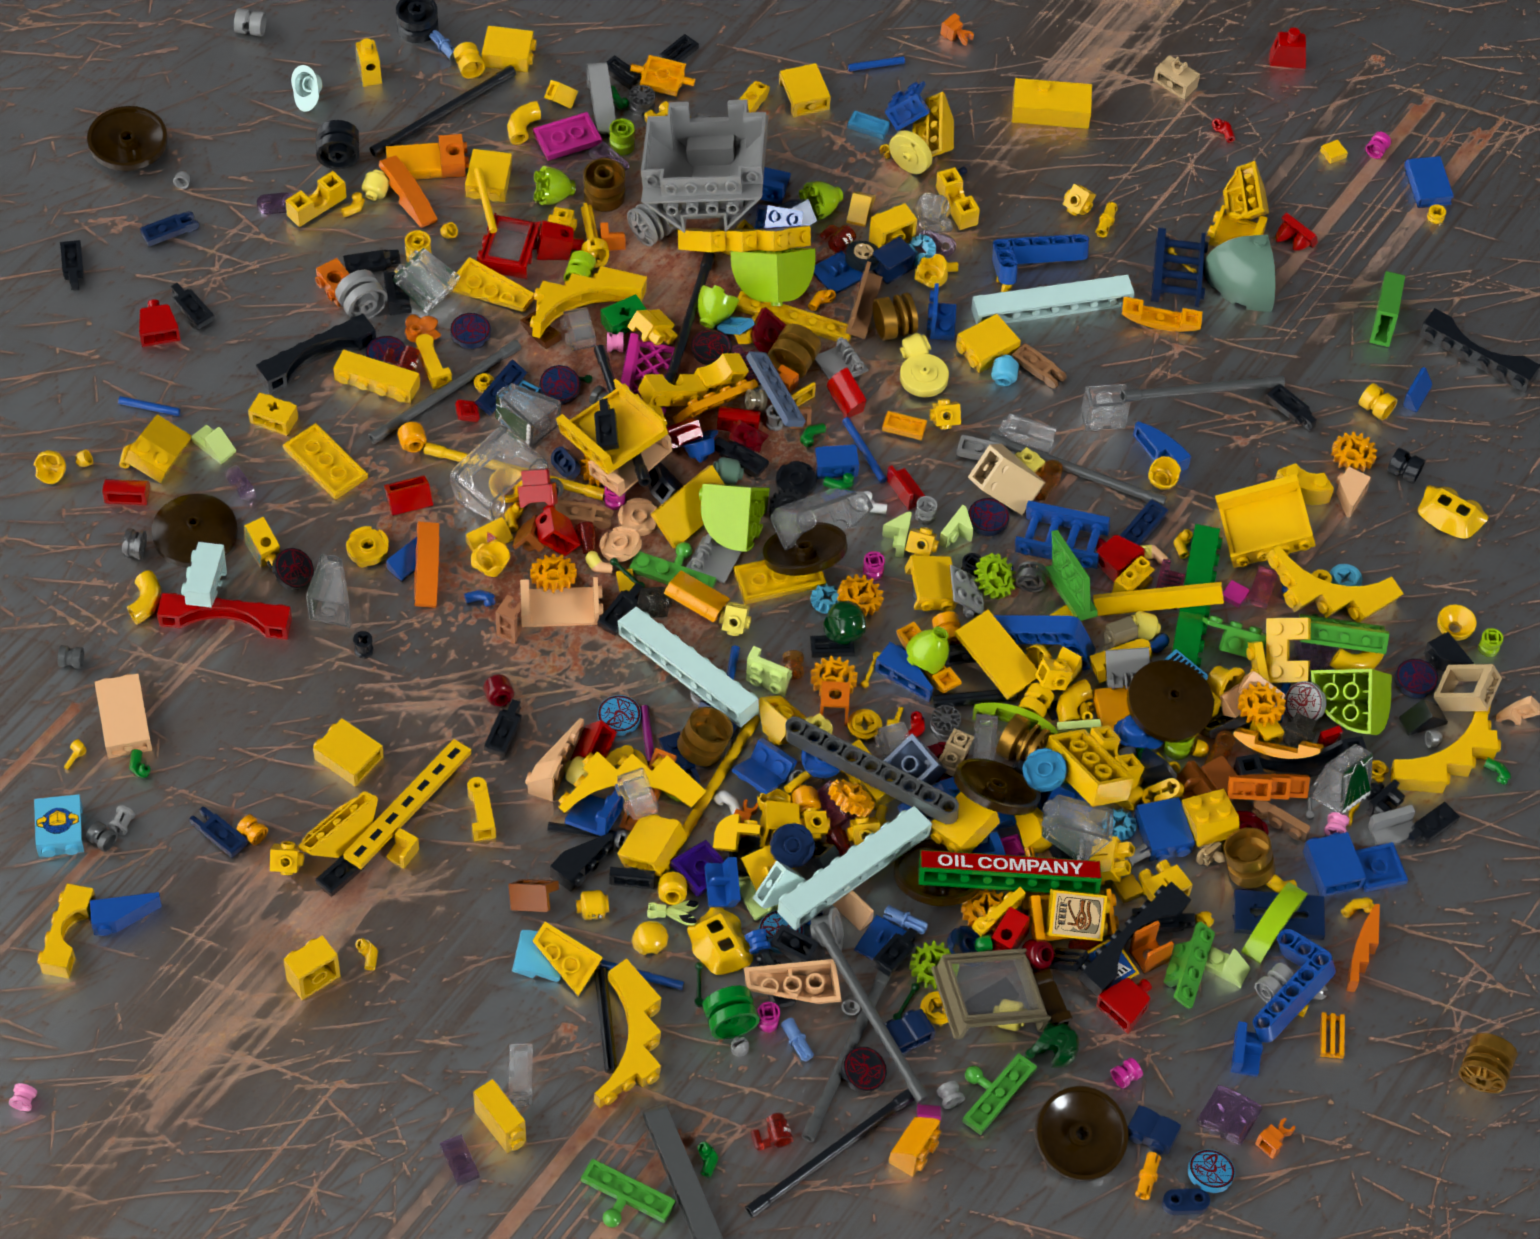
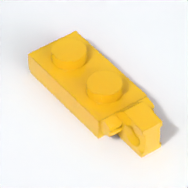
M1021 887L1015 892H1008L1000 905L995 904L990 908L986 917H979L974 922L972 929L981 937L989 930L996 928L1009 907L1017 909L1023 904L1026 892Z

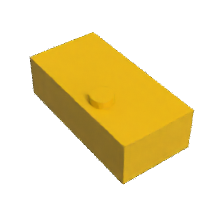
M1015 78L1012 123L1089 129L1092 84Z
M1085 729L1049 735L1046 748L1060 753L1066 761L1067 775L1065 780L1092 807L1128 800L1134 778Z

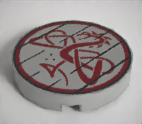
M1310 681L1297 682L1286 693L1285 710L1294 722L1313 724L1324 714L1326 696L1316 683Z

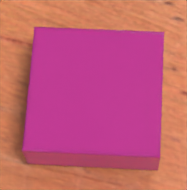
M1231 580L1223 592L1224 601L1240 608L1250 589Z
M1018 834L1000 838L1006 855L1025 856V851Z
M917 1104V1117L941 1120V1106Z

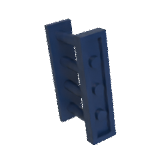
M1158 228L1155 243L1151 302H1159L1160 294L1169 293L1194 296V307H1199L1200 299L1204 300L1205 288L1202 287L1204 253L1207 254L1209 242L1205 241L1206 233L1201 234L1200 243L1169 239V237H1166V228ZM1168 247L1198 250V258L1171 255L1168 252H1164V250L1168 249ZM1170 262L1197 266V273L1167 270V267H1163V264ZM1174 278L1196 281V289L1165 285V283H1162V279Z

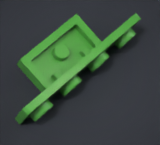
M1211 615L1210 618L1203 617L1202 619L1207 625L1224 629L1218 648L1221 651L1247 657V642L1262 641L1263 649L1265 648L1266 633H1263L1261 628L1250 626L1248 629L1242 627V623L1233 620L1230 623L1222 622L1223 618Z
M1201 921L1196 923L1190 941L1176 944L1173 948L1172 957L1163 982L1169 987L1177 986L1174 999L1187 1009L1193 1007L1215 932Z

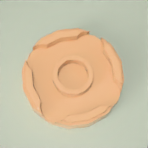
M634 498L628 500L626 504L619 508V526L633 527L640 536L654 532L658 525L650 514L657 509V506L655 507L648 499Z
M619 526L613 528L612 532H606L602 536L599 547L603 557L608 561L612 558H617L618 562L631 559L639 552L642 540L639 533L633 527Z

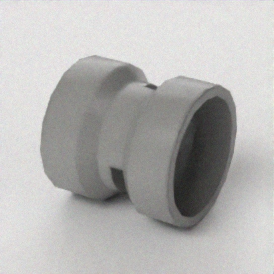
M923 496L918 499L915 518L920 524L929 525L935 521L937 501L931 496Z

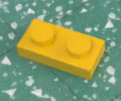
M1262 641L1247 642L1246 654L1248 660H1251L1252 666L1250 672L1255 671L1269 682Z

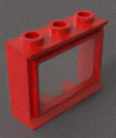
M494 213L497 232L490 233L487 225L488 234L483 236V248L478 251L477 261L501 275L527 280L528 264L531 265L532 251L537 248V237H539L541 221L531 222Z

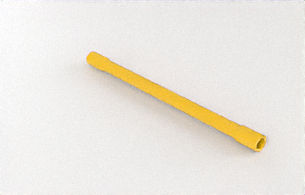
M426 442L424 447V454L445 458L495 472L503 468H514L520 472L528 470L448 449ZM550 475V478L559 479L563 483L564 490L601 501L605 498V488L590 484L585 485Z
M754 716L741 727L738 736L706 786V792L697 801L682 827L687 836L673 859L678 856L747 740L754 733L761 721L759 716ZM670 863L664 873L669 872L671 869Z

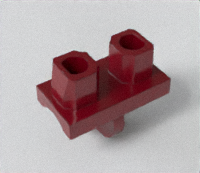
M741 420L734 421L729 429L731 433L729 438L758 453L761 451L763 442L769 437L767 433Z

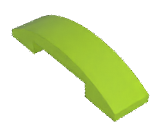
M990 702L979 703L974 706L973 720L993 726L995 719L1009 723L1015 714H1020L1031 720L1029 730L1036 724L1041 725V731L1046 728L1051 731V735L1058 734V730L1051 723L1027 709L1005 703Z
M1288 882L1255 927L1241 953L1261 964L1271 950L1277 935L1283 930L1293 913L1298 910L1308 893Z

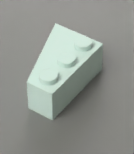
M198 542L196 550L192 551V565L187 568V582H183L181 594L185 596L186 605L211 608L218 594V591H216L217 586L221 587L222 585L220 578L227 574L224 545Z

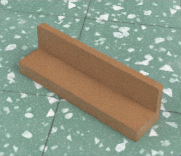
M867 261L846 329L847 334L862 339L866 337L873 313V301L877 299L883 278L869 272L871 265L869 261Z

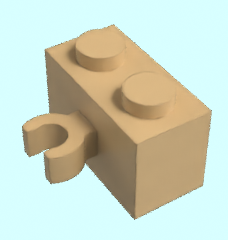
M1169 55L1156 67L1153 81L1185 100L1198 87L1200 74L1188 67L1187 62L1181 63L1179 57L1173 58Z

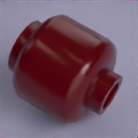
M493 675L483 684L485 696L492 706H505L514 697L512 685L505 675Z
M1030 939L1023 944L1021 949H1027L1025 955L1032 969H1045L1051 965L1054 959V949L1050 942L1041 939Z

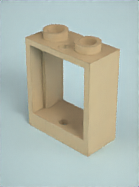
M1494 664L1448 665L1435 691L1434 699L1442 711H1488L1502 678ZM1458 681H1478L1473 693H1453Z

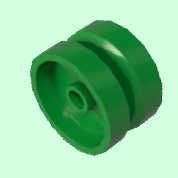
M741 985L725 987L713 992L703 1001L702 1008L705 1017L709 1020L708 1026L714 1038L723 1040L742 1036L759 1024L760 1017L757 1008L753 1005L754 1000L748 987Z

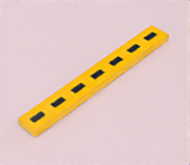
M453 739L344 852L343 858L359 869H362L395 835L397 830L418 811L471 755V749Z

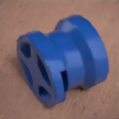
M757 929L744 936L745 940L749 942L750 954H758L759 950L771 948V944L766 939V929Z

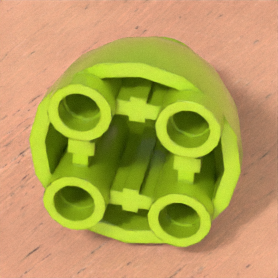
M543 166L540 171H535V202H539L540 205H553L561 202L568 196L574 195L576 189L575 181L570 180L559 169Z
M813 181L807 182L803 189L799 190V198L809 199L816 219L822 220L829 216L836 209L838 203L843 200V192L838 186L834 187L826 182Z
M703 285L698 297V312L701 318L699 323L706 328L714 329L715 325L727 320L733 314L739 299L725 294V290L719 286L714 285L713 288Z
M936 626L933 629L924 630L916 634L906 646L907 661L911 665L918 666L931 674L938 673L944 667L949 656L948 632L944 628Z

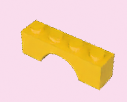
M67 883L65 890L61 891L58 899V910L54 911L52 915L51 930L47 931L45 935L44 950L40 951L37 963L40 964L42 974L69 979L76 957L73 948L64 941L67 930L73 924L90 919V900H96L93 888Z

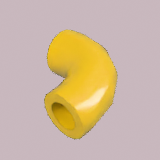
M537 101L524 104L511 114L507 124L509 140L513 145H520L526 142L529 138L526 129L527 125L541 120V111Z
M146 570L136 577L135 584L140 591V595L135 602L127 606L131 618L137 625L154 614L160 604L161 586L156 575L151 570Z
M1340 648L1331 659L1329 665L1336 670L1375 669L1385 654L1367 651L1352 654Z
M1087 679L1068 686L1060 695L1056 707L1059 722L1081 720L1078 714V707L1082 702L1093 699L1092 689Z

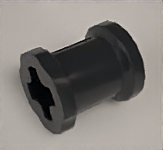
M360 631L353 637L354 653L358 658L367 659L373 654V640L369 632Z

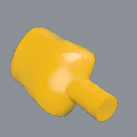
M1140 777L1136 788H1131L1128 800L1115 803L1127 810L1133 811L1142 800L1143 791L1145 790L1141 787L1144 781L1142 777Z

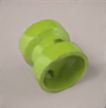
M1494 628L1486 629L1478 644L1479 652L1485 657L1496 656L1503 642V634Z

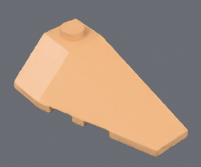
M580 718L538 761L533 771H529L525 784L528 785V794L553 802L565 775L564 767L571 759L584 730V719Z
M833 959L744 968L746 987L750 991L816 1004L841 1002L837 968Z

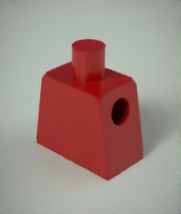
M1295 27L1290 28L1288 32H1279L1270 49V66L1306 69V35L1300 33V30Z
M542 221L537 241V260H569L572 250L582 251L581 247L584 239L573 238L574 229L570 226Z
M157 299L149 300L147 303L148 307L140 309L139 334L142 347L181 341L178 324L168 304L160 305Z
M554 505L545 506L543 513L535 519L538 540L540 543L566 557L581 545L570 519L558 512Z
M1114 535L1107 542L1099 537L1095 548L1097 550L1096 553H1098V567L1113 582L1138 557H1144L1145 552L1143 547L1119 535Z
M1009 907L991 938L993 951L1018 949L1029 933L1030 917Z
M1125 978L1102 992L1098 996L1096 1006L1123 1031L1129 1034L1149 1007L1151 998L1147 993L1152 989V985L1146 979H1142L1139 983L1135 984L1130 978Z

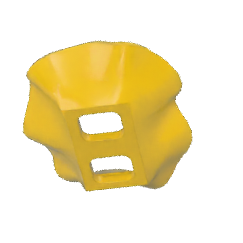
M1428 485L1418 507V513L1425 521L1442 532L1462 539L1473 536L1488 520L1487 514L1478 502L1472 499H1462L1453 488ZM1441 495H1446L1452 499L1448 506H1444L1437 501ZM1459 505L1470 508L1467 516L1456 512Z
M711 907L704 916L696 920V925H688L687 932L691 939L693 954L713 974H728L745 968L752 963L753 954L749 953V942L745 940V935L742 934L740 919L733 913L721 907ZM719 920L724 929L711 933L707 925ZM730 938L734 947L727 951H722L717 943Z

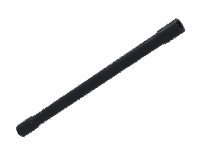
M511 65L507 66L491 78L390 137L369 147L371 154L374 157L386 152V146L396 145L496 85L516 75L514 67Z
M704 252L699 274L667 373L664 376L673 385H675L677 372L698 310L700 290L703 285H706L709 272L715 260L713 252Z
M597 345L594 348V353L601 367L608 391L611 393L616 389L613 381L615 376L610 365L606 347L604 345ZM640 453L632 458L639 484L641 486H648L652 480Z
M908 1088L890 1103L786 1179L746 1205L745 1210L751 1218L756 1217L774 1201L897 1111L904 1109L915 1101Z

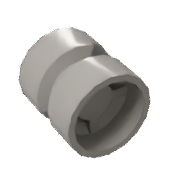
M243 8L236 10L234 18L235 33L247 34L250 32L251 35L260 37L264 35L266 12L254 10L251 13L249 9Z
M1277 963L1268 971V976H1263L1255 983L1257 994L1266 1003L1294 975V972L1283 963Z

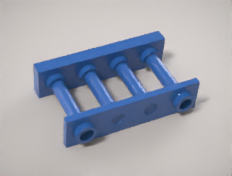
M1028 500L1026 519L1030 520L1024 538L1016 536L1015 552L1052 560L1051 531L1058 530V527L1061 526L1071 529L1067 545L1082 567L1098 568V553H1094L1099 536H1108L1110 517ZM1038 522L1051 524L1045 542L1033 540ZM1079 531L1091 533L1086 551L1074 548Z

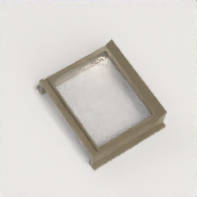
M1026 948L945 954L941 957L937 966H932L931 970L954 1039H963L969 1028L1035 1022L1037 1031H1044L1051 1016L1046 1012L1029 960L1025 955Z

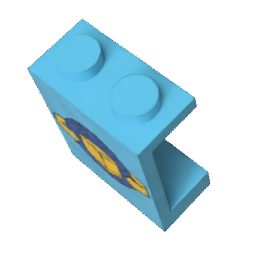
M80 794L34 799L35 841L38 856L53 857L61 854L75 855L84 852L81 830L83 807Z

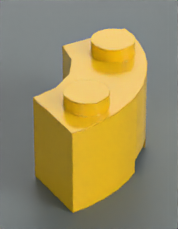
M740 353L722 354L712 364L697 368L694 374H698L707 389V395L711 392L718 394L720 393L719 390L729 385L735 387L736 383L746 377L749 370Z
M1296 463L1277 470L1275 479L1297 474L1305 504L1322 505L1330 503L1334 487L1325 473H1309L1301 469Z

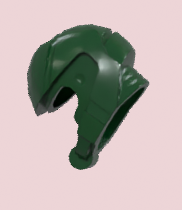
M848 600L833 604L823 622V630L826 636L839 644H849V642L861 638L866 631V619L860 606Z
M1049 1021L1040 1038L1025 1052V1058L1031 1060L1036 1054L1051 1050L1054 1052L1051 1068L1067 1067L1076 1059L1079 1050V1037L1075 1030H1072L1071 1026L1065 1023L1057 1026Z

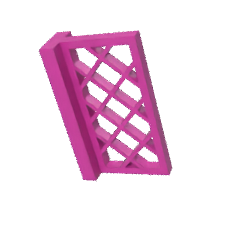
M631 333L620 382L622 384L625 383L633 394H638L643 399L634 381L639 378L643 380L645 374L651 372L659 374L657 369L661 367L668 370V364L671 361L675 347L663 344L655 345L650 341L643 342V340L638 339L639 334ZM640 347L648 348L651 353L644 355L640 351ZM660 353H671V357L664 360ZM655 356L660 363L653 366L648 359ZM642 362L648 367L643 372L637 367ZM662 406L661 409L665 416L667 406Z

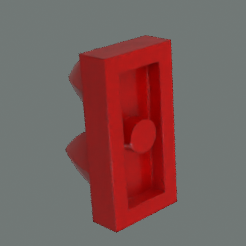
M1287 212L1282 216L1283 223L1276 233V242L1287 240L1295 234L1296 237L1293 241L1294 251L1305 249L1308 246L1313 248L1318 243L1316 234Z

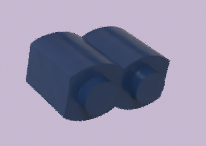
M914 1009L909 1010L903 1015V1018L891 1019L885 1023L902 1054L930 1042L935 1037L936 1031L922 1009L916 1011Z
M1139 1105L1128 1125V1137L1135 1144L1149 1146L1151 1151L1159 1155H1168L1180 1133L1181 1125L1168 1117L1161 1116L1155 1111Z

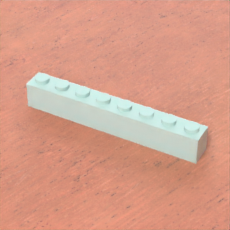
M1117 275L1108 278H1096L1094 280L973 296L971 310L976 324L995 314H998L1007 324L1120 308L1123 305L1124 296L1134 298V290L1129 275Z
M635 607L618 620V632L621 637L690 690L692 689V691L715 709L723 712L740 728L759 713V700L754 693L744 689L738 681H734L722 669L715 667L708 658L702 657L692 646L682 642L676 634H672L663 624L653 620L647 612H643L638 607Z
M915 806L909 810H903L895 820L886 822L875 834L870 833L862 843L850 847L842 857L834 858L829 866L817 870L812 878L807 881H801L792 892L784 893L779 899L777 912L794 930H797L930 835L932 823Z

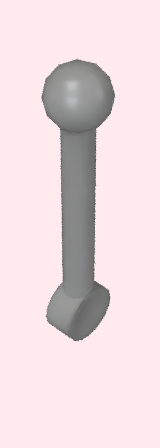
M1311 778L1307 798L1308 811L1305 815L1308 820H1312L1315 816V813L1312 811L1311 785L1313 780Z

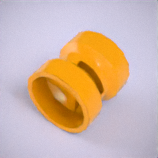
M251 814L246 815L239 822L236 829L240 834L246 836L252 845L262 842L268 833V828L262 823L259 824L257 819Z

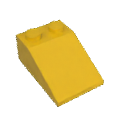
M157 414L132 445L125 462L161 484L190 442L192 435Z

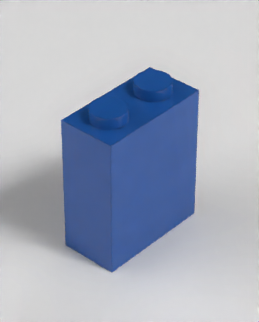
M1179 797L1136 806L1134 818H1136V824L1142 841L1147 846L1145 850L1150 851L1149 861H1163L1175 856L1185 857L1192 853L1195 841Z
M1337 832L1322 838L1313 837L1306 841L1303 854L1320 896L1325 897L1363 888L1366 875L1348 832L1341 834Z

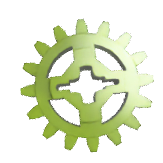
M991 553L980 558V562L976 563L978 569L974 571V574L978 575L975 582L980 583L978 589H984V596L990 594V599L997 598V600L1010 595L1011 591L1015 589L1012 583L1016 582V579L1013 578L1016 571H1011L1013 564H1007V557L1001 559L999 553L996 555Z
M932 941L931 946L924 942L923 949L917 946L915 953L911 955L909 969H912L911 976H918V984L922 981L925 982L924 988H927L929 984L933 985L934 990L937 988L931 968L932 966H937L943 955L951 954L949 948H944V942L940 946H936L935 941ZM923 957H925V960H923L922 963L919 964L920 960ZM952 964L955 976L957 977L959 964Z

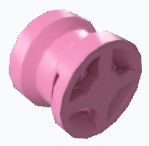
M607 332V352L612 350L623 352V332L618 334Z
M1339 812L1330 813L1324 833L1327 836L1337 832L1340 834L1346 833L1345 828L1350 822L1349 818Z
M18 1083L14 1086V1096L10 1098L9 1105L20 1111H30L32 1109V1099L36 1097L38 1092L32 1086Z

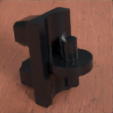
M1396 779L1386 787L1383 783L1378 785L1370 783V795L1366 796V799L1370 801V808L1365 813L1371 817L1373 814L1392 810L1386 804L1388 801L1396 807L1403 803L1405 795L1398 789L1400 783Z

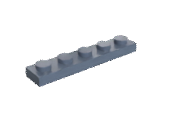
M749 351L746 359L784 425L788 427H803L806 420L767 353Z

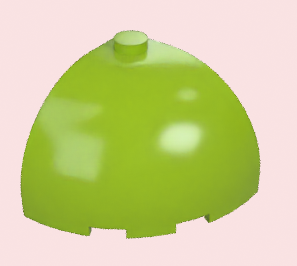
M789 248L788 250L775 252L760 250L747 252L731 251L733 275L741 290L750 298L761 302H771V306H782L783 302L799 298L808 288L815 269V248Z
M702 484V488L699 491L701 516L709 535L718 544L728 549L745 552L751 550L755 545L753 542L754 538H759L763 528V524H760L763 514L767 512L770 488Z
M1374 669L1311 670L1312 682L1316 683L1326 696L1325 713L1334 722L1347 730L1366 735H1379L1384 730L1391 707V674Z

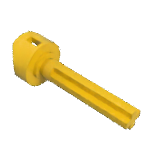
M583 203L584 206L580 208L587 241L583 243L581 249L590 253L595 258L596 264L594 268H600V266H605L608 262V244L605 240L598 237L592 205Z

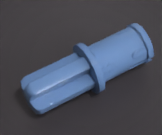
M433 30L429 36L438 46V50L443 52L450 61L455 60L453 55L455 48L451 41L445 38L439 31Z
M888 905L884 911L887 914H884L883 918L899 924L902 929L905 927L909 929L911 927L922 935L928 928L927 922L910 915L909 911L905 913L891 905Z
M794 1018L784 1020L781 1023V1027L790 1040V1046L795 1048L802 1061H809L813 1058L814 1054L805 1040L806 1035L801 1033Z

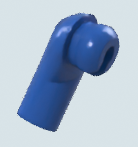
M476 590L464 593L466 604L484 600V605L488 607L496 603L494 600L495 595L492 592Z

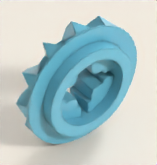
M919 234V236L912 237V240L907 243L916 252L915 266H918L923 257L931 258L936 254L935 242L929 236ZM922 246V249H924L926 254H918V251L915 249V247Z
M1339 564L1330 571L1332 576L1331 583L1344 586H1361L1363 577L1361 572L1352 565ZM1349 575V580L1342 583V579Z
M826 583L824 586L818 585L815 590H812L810 601L814 609L827 614L830 607L839 602L837 600L839 594L837 593L838 588L836 585L830 586ZM824 594L828 597L831 596V600L824 599Z
M1113 808L1110 812L1105 813L1101 821V827L1106 836H1117L1121 841H1124L1135 834L1137 828L1136 818H1133L1131 812L1128 813L1123 808L1120 810ZM1121 820H1124L1123 826L1119 825L1118 827H1115L1116 821L1120 822Z

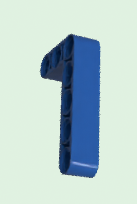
M1083 234L994 240L992 262L998 280L1005 285L1015 284L1017 282V264L1085 260L1088 258L1089 237Z
M993 615L1016 644L1062 645V647L1064 646L1082 657V671L1090 669L1091 662L1089 656L1095 654L1096 648L1082 622L1077 617Z
M1291 929L1279 932L1277 941L1282 955L1301 968L1253 1019L1256 1035L1264 1043L1273 1041L1336 973L1334 961L1329 951Z

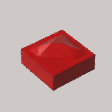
M460 399L456 401L455 406L458 420L478 422L480 416L478 406L474 403L475 401Z
M1335 726L1321 731L1317 744H1322L1325 748L1338 742L1343 733L1341 727Z

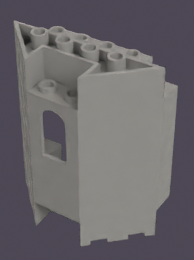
M748 99L728 100L729 117L690 118L689 102H669L667 116H648L641 166L643 185L641 202L684 233L687 219L724 218L726 232L762 198L769 115H766V112L749 113Z

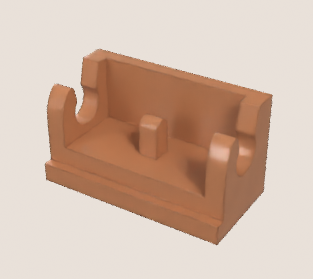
M507 594L495 612L497 636L516 644L517 637L522 631V624H519L517 627V615L521 610V603L519 602L516 608L511 609L513 597Z

